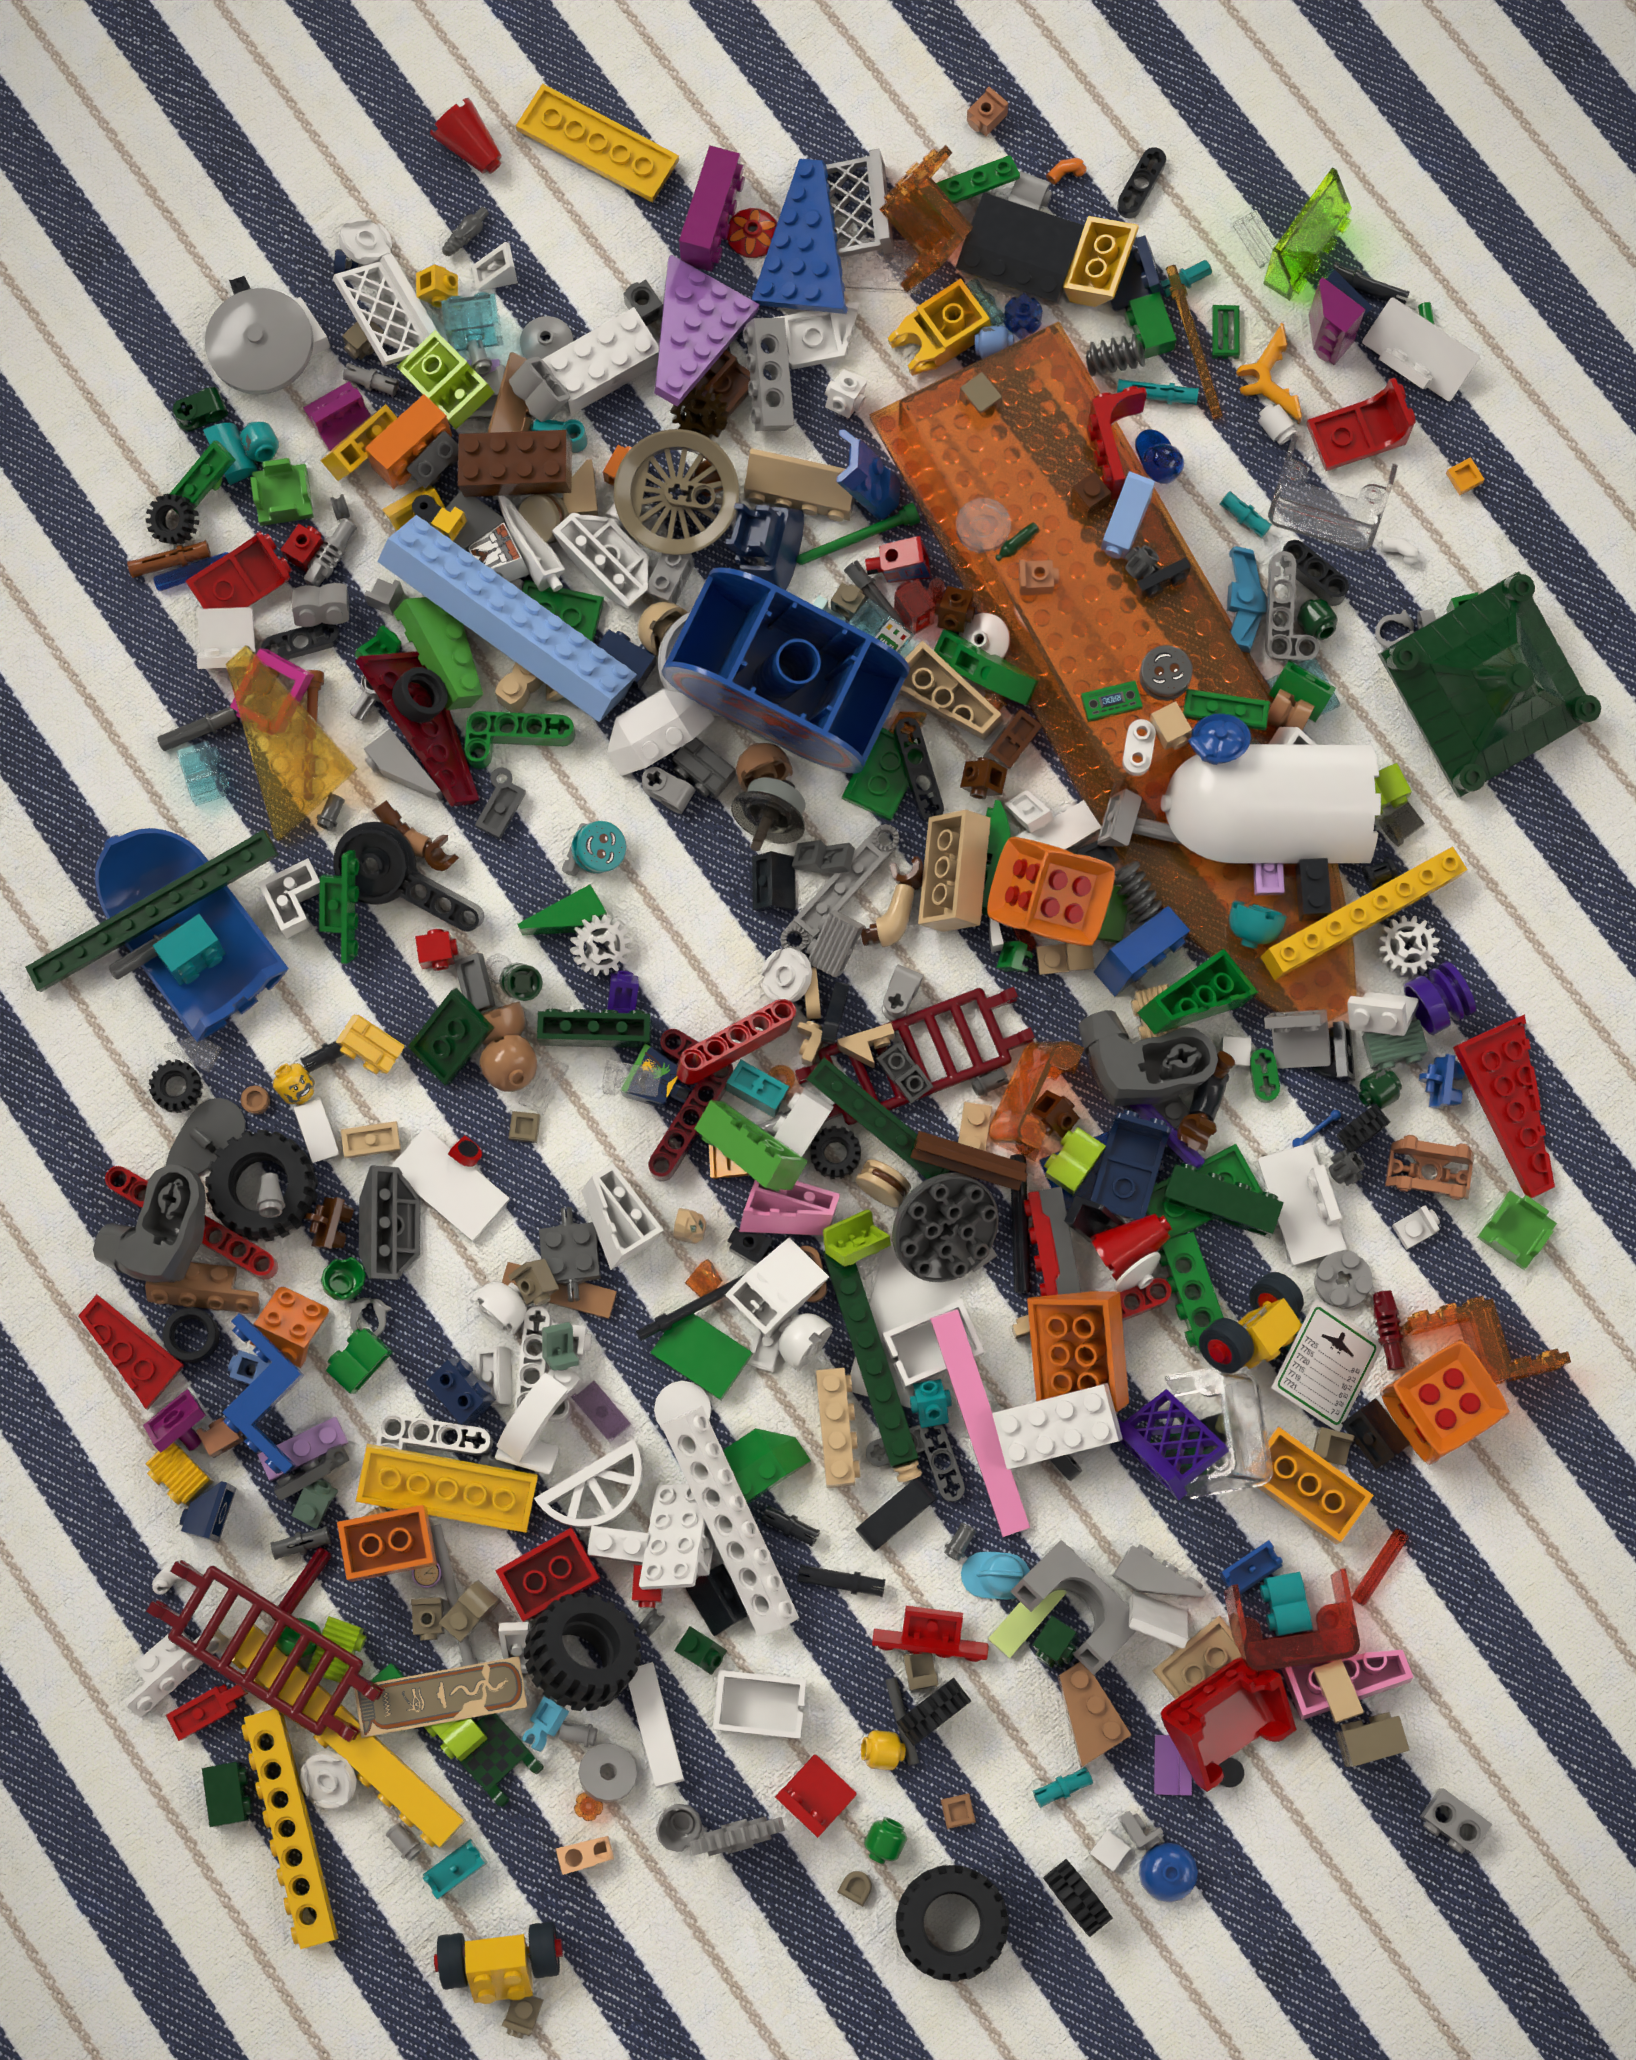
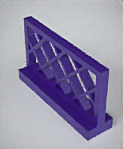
M1167 1389L1125 1422L1117 1418L1123 1438L1119 1442L1178 1501L1188 1494L1184 1488L1188 1483L1229 1452L1227 1446ZM1165 1402H1170L1169 1410L1158 1411V1408ZM1185 1417L1184 1425H1173L1174 1418ZM1157 1419H1167L1165 1426L1154 1427L1155 1421ZM1148 1420L1146 1428H1134L1141 1421ZM1200 1431L1199 1439L1187 1440L1189 1432ZM1181 1433L1180 1441H1169L1170 1434ZM1152 1435H1163L1161 1442L1150 1443ZM1205 1446L1217 1447L1209 1454H1202ZM1196 1447L1195 1455L1183 1456L1185 1448ZM1178 1449L1176 1457L1165 1458L1166 1450ZM1181 1464H1192V1468L1183 1475L1180 1473Z

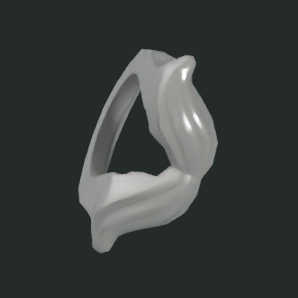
M1403 610L1401 614L1387 615L1378 622L1375 628L1376 639L1382 647L1388 648L1414 633V623L1406 610ZM1389 621L1398 622L1410 629V633L1392 642L1385 641L1380 635L1382 626Z
M360 1298L352 1303H348V1306L351 1308L350 1327L353 1332L359 1329L356 1323L357 1317L368 1303H373V1308L379 1320V1326L373 1333L379 1336L385 1330L387 1312L392 1309L390 1306L385 1305L379 1299Z

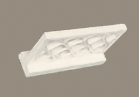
M392 253L382 256L379 262L334 274L333 281L383 366L404 360L415 349L404 344L406 336L417 340L420 345L434 330L437 331ZM377 272L381 279V284L367 279V274ZM350 279L360 283L358 291L347 287L344 281ZM363 285L378 291L376 298L361 293ZM383 293L391 296L394 305L392 306L378 300L380 294ZM359 299L373 305L371 312L360 309L357 300ZM378 307L390 312L389 319L386 320L374 315L375 308ZM393 314L404 318L407 323L406 328L391 322ZM372 321L384 326V333L381 334L373 331L369 325ZM388 329L403 334L401 342L386 336ZM383 343L398 348L397 353L387 356L382 347Z

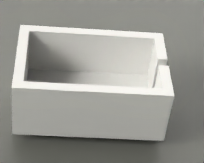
M962 1299L882 1334L891 1359L898 1358L894 1366L904 1389L947 1371L930 1320L931 1317L958 1309L974 1359L984 1354V1349Z
M719 1670L713 1730L801 1739L803 1712L798 1711V1706L804 1707L807 1679Z

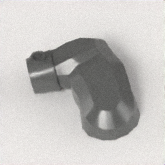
M1112 1010L1091 1014L1078 1025L1084 1052L1088 1056L1092 1075L1102 1094L1111 1105L1116 1107L1136 1104H1160L1203 1084L1214 1074L1218 1057L1215 1045L1208 1036L1195 1028H1179L1162 1036L1146 1038L1133 1044L1128 1040V1033L1116 1012Z
M166 1165L156 1170L148 1180L143 1208L138 1217L136 1227L109 1223L102 1227L96 1236L93 1247L95 1259L122 1274L125 1273L139 1280L149 1282L183 1280L193 1257L203 1241L205 1229V1187L198 1174L192 1169L181 1165Z

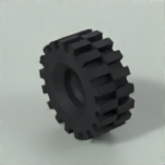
M952 1678L896 1723L912 1745L915 1746L969 1704L971 1699L955 1678Z
M1067 1859L1043 1877L1056 1897L1089 1937L1113 1919L1097 1895Z

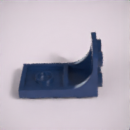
M1123 1110L1122 1113L1117 1112L1112 1122L1090 1201L1104 1205L1114 1215L1135 1221L1145 1217L1163 1152L1172 1128L1166 1126L1167 1123L1160 1119L1150 1118V1121L1139 1118V1114L1132 1111Z

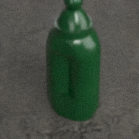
M1032 522L1014 537L1005 541L999 555H996L995 559L1000 561L1002 558L1014 556L1018 550L1040 532L1039 527Z

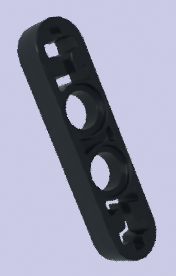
M906 717L895 724L894 736L917 814L920 819L928 822L931 814H925L924 809L928 807L927 800L925 798L921 801L919 796H926L933 792L934 797L928 798L930 805L937 807V811L933 813V816L942 815L944 805L920 725L915 719ZM904 723H906L907 727L913 728V732L910 733L911 742L917 739L918 744L904 747V744L909 742L907 734H901L900 732L904 727ZM911 749H916L921 753L922 760L919 764H912L908 760V752ZM918 776H926L929 779L930 786L928 790L922 791L917 788L916 779Z

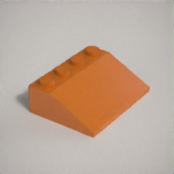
M1090 1291L1028 1298L1036 1401L1108 1383L1115 1412L1125 1407L1129 1403L1120 1291Z

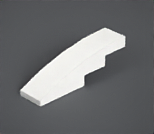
M651 1662L637 1666L638 1671L629 1682V1688L654 1784L657 1789L684 1781L655 1666Z

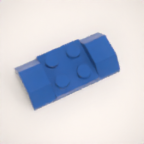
M845 429L839 430V435L850 445L849 466L837 476V483L878 520H884L899 506L900 479L883 465L881 458L861 439H856Z

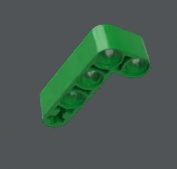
M474 712L468 717L466 723L465 754L473 768L484 769L491 763L493 744L563 747L570 745L575 740V729L572 720L565 715ZM478 723L487 724L486 729L482 732L473 730ZM506 724L515 726L509 733L501 731V728ZM533 725L542 727V730L537 734H530L528 732L529 728ZM547 726H550V727H551V729H549V730H550V734H549V735H548ZM561 727H566L564 734L560 735L558 732L561 731ZM477 749L485 751L481 758L472 757V753Z

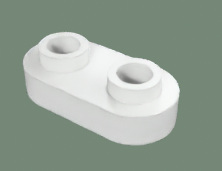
M1144 719L1132 722L1126 736L1122 765L1124 770L1133 776L1145 774L1150 767L1156 731L1153 724ZM1143 729L1147 735L1139 736L1137 730ZM1140 756L1142 758V762L1135 763L1132 760V757Z

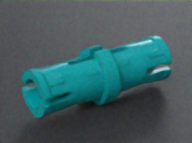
M1231 491L1225 495L1219 504L1238 519L1237 522L1239 524L1246 525L1260 538L1272 526L1271 523L1254 511L1255 507L1251 504L1248 506Z
M1085 1766L1064 1777L1060 1775L1055 1778L1056 1781L1032 1792L1038 1806L1042 1808L1055 1800L1071 1797V1793L1092 1785L1093 1780Z

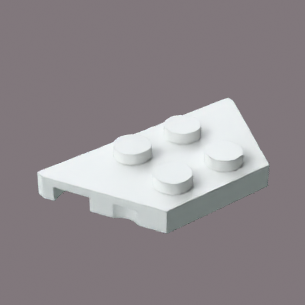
M858 302L846 304L848 307L847 314L806 311L774 317L785 318L789 367L797 369L844 360L859 310Z

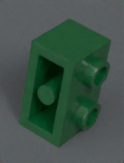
M1051 1616L1033 1643V1647L1037 1652L1035 1655L1046 1666L1052 1668L1055 1664L1061 1668L1064 1663L1069 1665L1075 1657L1073 1653L1076 1651L1075 1646L1080 1639L1076 1631Z

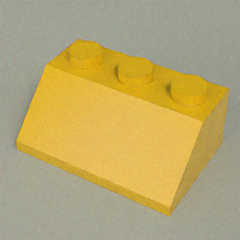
M1088 216L1063 285V289L1071 303L1096 307L1114 299L1139 229L1137 224Z

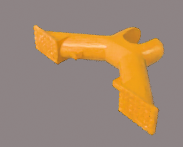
M1280 323L1279 328L1257 363L1240 366L1236 371V375H1252L1258 380L1255 384L1242 386L1239 389L1241 394L1244 396L1263 394L1276 405L1280 404L1283 410L1296 419L1297 424H1300L1302 412L1298 399L1299 396H1291L1289 388L1282 389L1275 384L1270 374V370L1276 361L1283 359L1282 352H1285L1288 346L1284 324Z

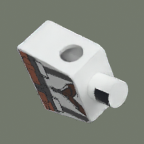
M505 523L500 524L469 547L470 553L475 558L492 568L508 582L529 575V570Z

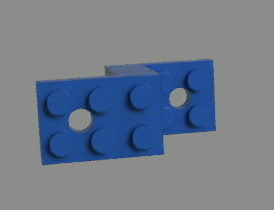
M239 1313L231 1321L236 1326L232 1331L243 1342L247 1343L250 1340L256 1346L253 1352L266 1363L271 1361L272 1363L222 1412L227 1417L224 1423L235 1433L241 1431L247 1437L244 1442L255 1453L262 1451L268 1457L265 1463L276 1474L281 1471L284 1474H288L296 1464L256 1424L305 1375L244 1315Z

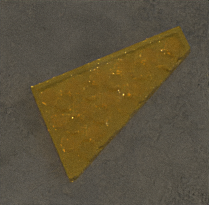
M245 645L226 663L273 835L277 841H281L358 768L253 650Z

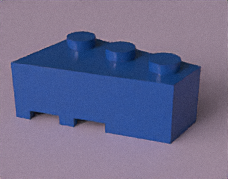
M1167 906L1112 947L1093 973L1116 997L1131 983L1139 981L1152 966L1155 968L1167 958L1166 955L1170 951L1176 953L1186 944L1184 938L1190 932V929Z

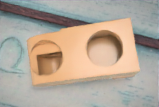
M609 1836L555 1849L562 1875L614 1859Z

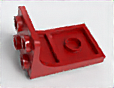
M1396 378L1389 379L1386 387L1369 399L1307 420L1306 425L1325 472L1406 445L1416 419L1413 410L1406 405L1404 387L1402 384L1397 383Z
M1132 386L1115 394L1110 392L1101 393L1093 398L1091 402L1087 434L1089 441H1094L1096 450L1093 451L1095 464L1097 467L1101 466L1103 476H1100V478L1111 491L1110 501L1119 499L1125 481L1111 426L1121 418L1143 412L1147 396L1146 388Z
M259 531L244 544L185 582L203 609L249 607L287 583L291 578L289 573L292 570L284 557L278 559L274 553L276 545L267 533L263 536L261 531Z

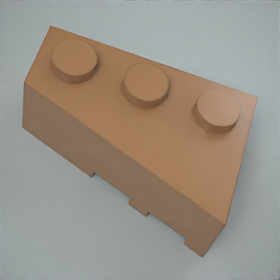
M1081 1662L1057 1676L1080 1767L1088 1764L1131 1736V1733L1095 1676Z

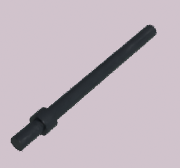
M745 1274L667 1315L663 1313L655 1317L654 1322L636 1331L639 1340L642 1341L659 1331L664 1333L671 1329L672 1325L726 1297L725 1294Z

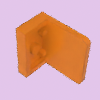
M279 1287L253 1325L295 1366L301 1368L306 1361L309 1343L328 1316L329 1309L286 1287Z

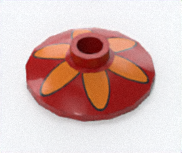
M748 208L739 211L728 223L730 224L727 237L729 246L737 254L746 258H758L767 255L777 226L776 220L770 213L762 209ZM754 226L757 227V230L750 232L748 228Z

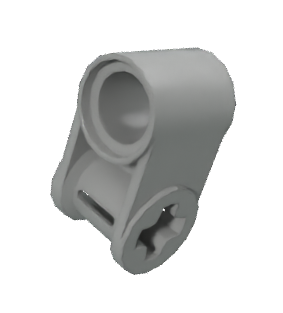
M650 767L642 775L644 792L678 814H682L696 791L686 781L676 778L658 767ZM659 779V784L655 783L653 786H650V780Z
M899 964L896 966L883 1000L882 1012L885 1018L893 1021L906 1015L912 999L916 996L921 985L923 974ZM895 1002L900 1003L896 1009L891 1008V1005Z

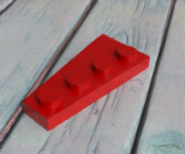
M98 1294L94 1296L78 1315L147 1410L185 1366Z

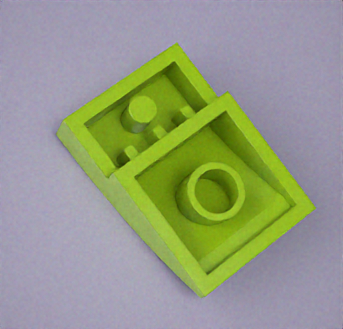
M436 330L397 366L398 370L422 395L425 394L447 416L448 422L455 429L462 425L495 393L487 382Z

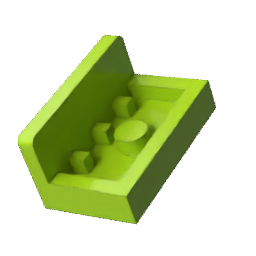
M869 1209L823 1229L825 1253L844 1267L891 1246L890 1235L874 1225L873 1213Z

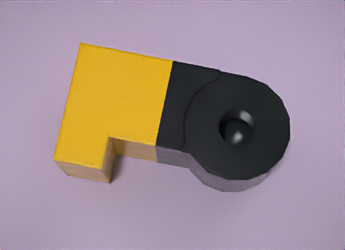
M420 495L412 503L415 516L417 515L427 521L432 527L449 537L452 541H454L467 522L462 510L454 507L449 512L437 505L429 495Z

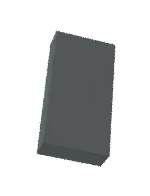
M475 953L454 961L462 994L479 1012L495 1007L483 954Z

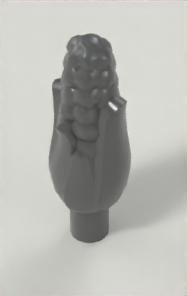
M481 207L474 215L469 214L465 216L459 226L451 231L453 234L445 242L442 253L445 256H451L477 236L483 229L482 221L489 215L488 210Z

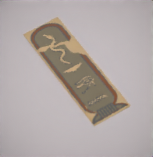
M519 1656L376 1682L375 1684L384 1688L385 1691L380 1699H376L374 1702L354 1688L361 1738L527 1707Z

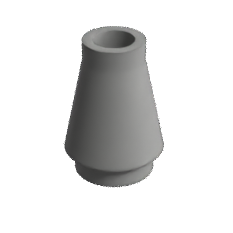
M275 1173L263 1174L261 1176V1186L256 1208L263 1217L273 1218L280 1216L285 1203L278 1175Z

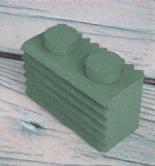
M1419 1019L1411 1021L1405 1036H1393L1375 1032H1365L1362 1036L1371 1069L1378 1067L1379 1069L1389 1070L1396 1067L1395 1063L1405 1061L1407 1065L1422 1061V1057L1428 1052Z

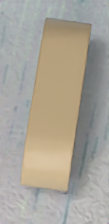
M811 967V984L805 993L807 1020L821 1018L816 967Z

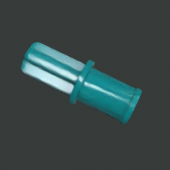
M1203 260L1185 270L1181 268L1179 273L1161 281L1162 287L1165 289L1164 296L1167 298L1185 287L1189 289L1191 284L1211 275L1212 269L1208 261Z

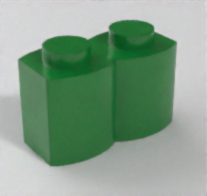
M369 1328L355 1330L347 1339L348 1346L342 1352L340 1350L336 1351L327 1361L330 1365L326 1371L350 1394H355L393 1352Z

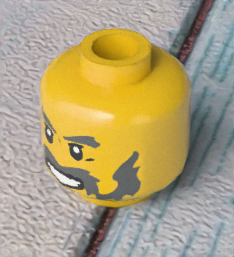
M286 1063L275 1071L276 1077L273 1080V1088L287 1104L301 1105L314 1094L315 1081L301 1064L294 1063L288 1065Z

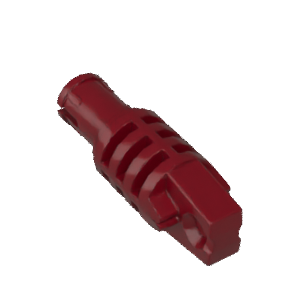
M1392 1291L1376 1292L1373 1294V1316L1377 1320L1375 1322V1326L1378 1328L1376 1332L1380 1336L1378 1342L1384 1348L1387 1371L1406 1368L1401 1346L1404 1339L1403 1334H1401L1403 1330L1399 1326L1401 1320L1398 1318L1399 1311Z

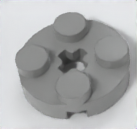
M1338 1251L1326 1256L1320 1262L1316 1270L1314 1285L1319 1297L1325 1303L1343 1309L1352 1308L1360 1304L1367 1297L1372 1288V1273L1365 1260L1355 1252ZM1342 1272L1344 1275L1350 1276L1348 1287L1336 1283V1280L1339 1278L1338 1273Z

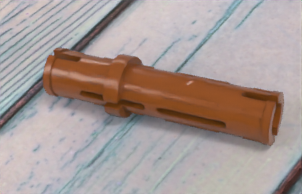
M204 540L184 547L183 545H178L176 549L127 561L130 575L132 578L173 566H188L189 562L211 557V552L207 541Z

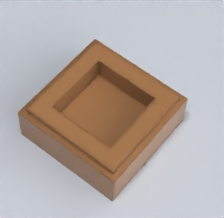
M969 1793L941 1799L947 1829L976 1823Z

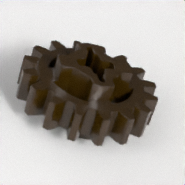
M700 384L698 389L694 387L678 407L672 406L670 413L675 415L672 423H679L678 429L694 431L710 439L713 435L718 438L728 424L727 420L730 412L725 411L728 407V402L721 403L720 400L723 395L721 393L714 395V387L707 391L704 384Z

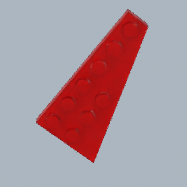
M1524 1014L1454 1046L1453 1049L1524 1194L1533 1198L1554 1188L1555 1184L1550 1156L1545 1149L1543 1136L1546 1133L1544 1125H1541L1539 1115L1541 1104L1535 1070L1531 1066L1528 1050L1531 1047L1529 1039H1526L1524 1025L1526 1024Z

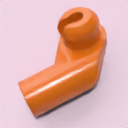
M1078 157L1059 161L1046 175V178L1055 185L1066 173L1073 172L1074 176L1080 177L1086 172L1087 168L1083 164L1084 161Z

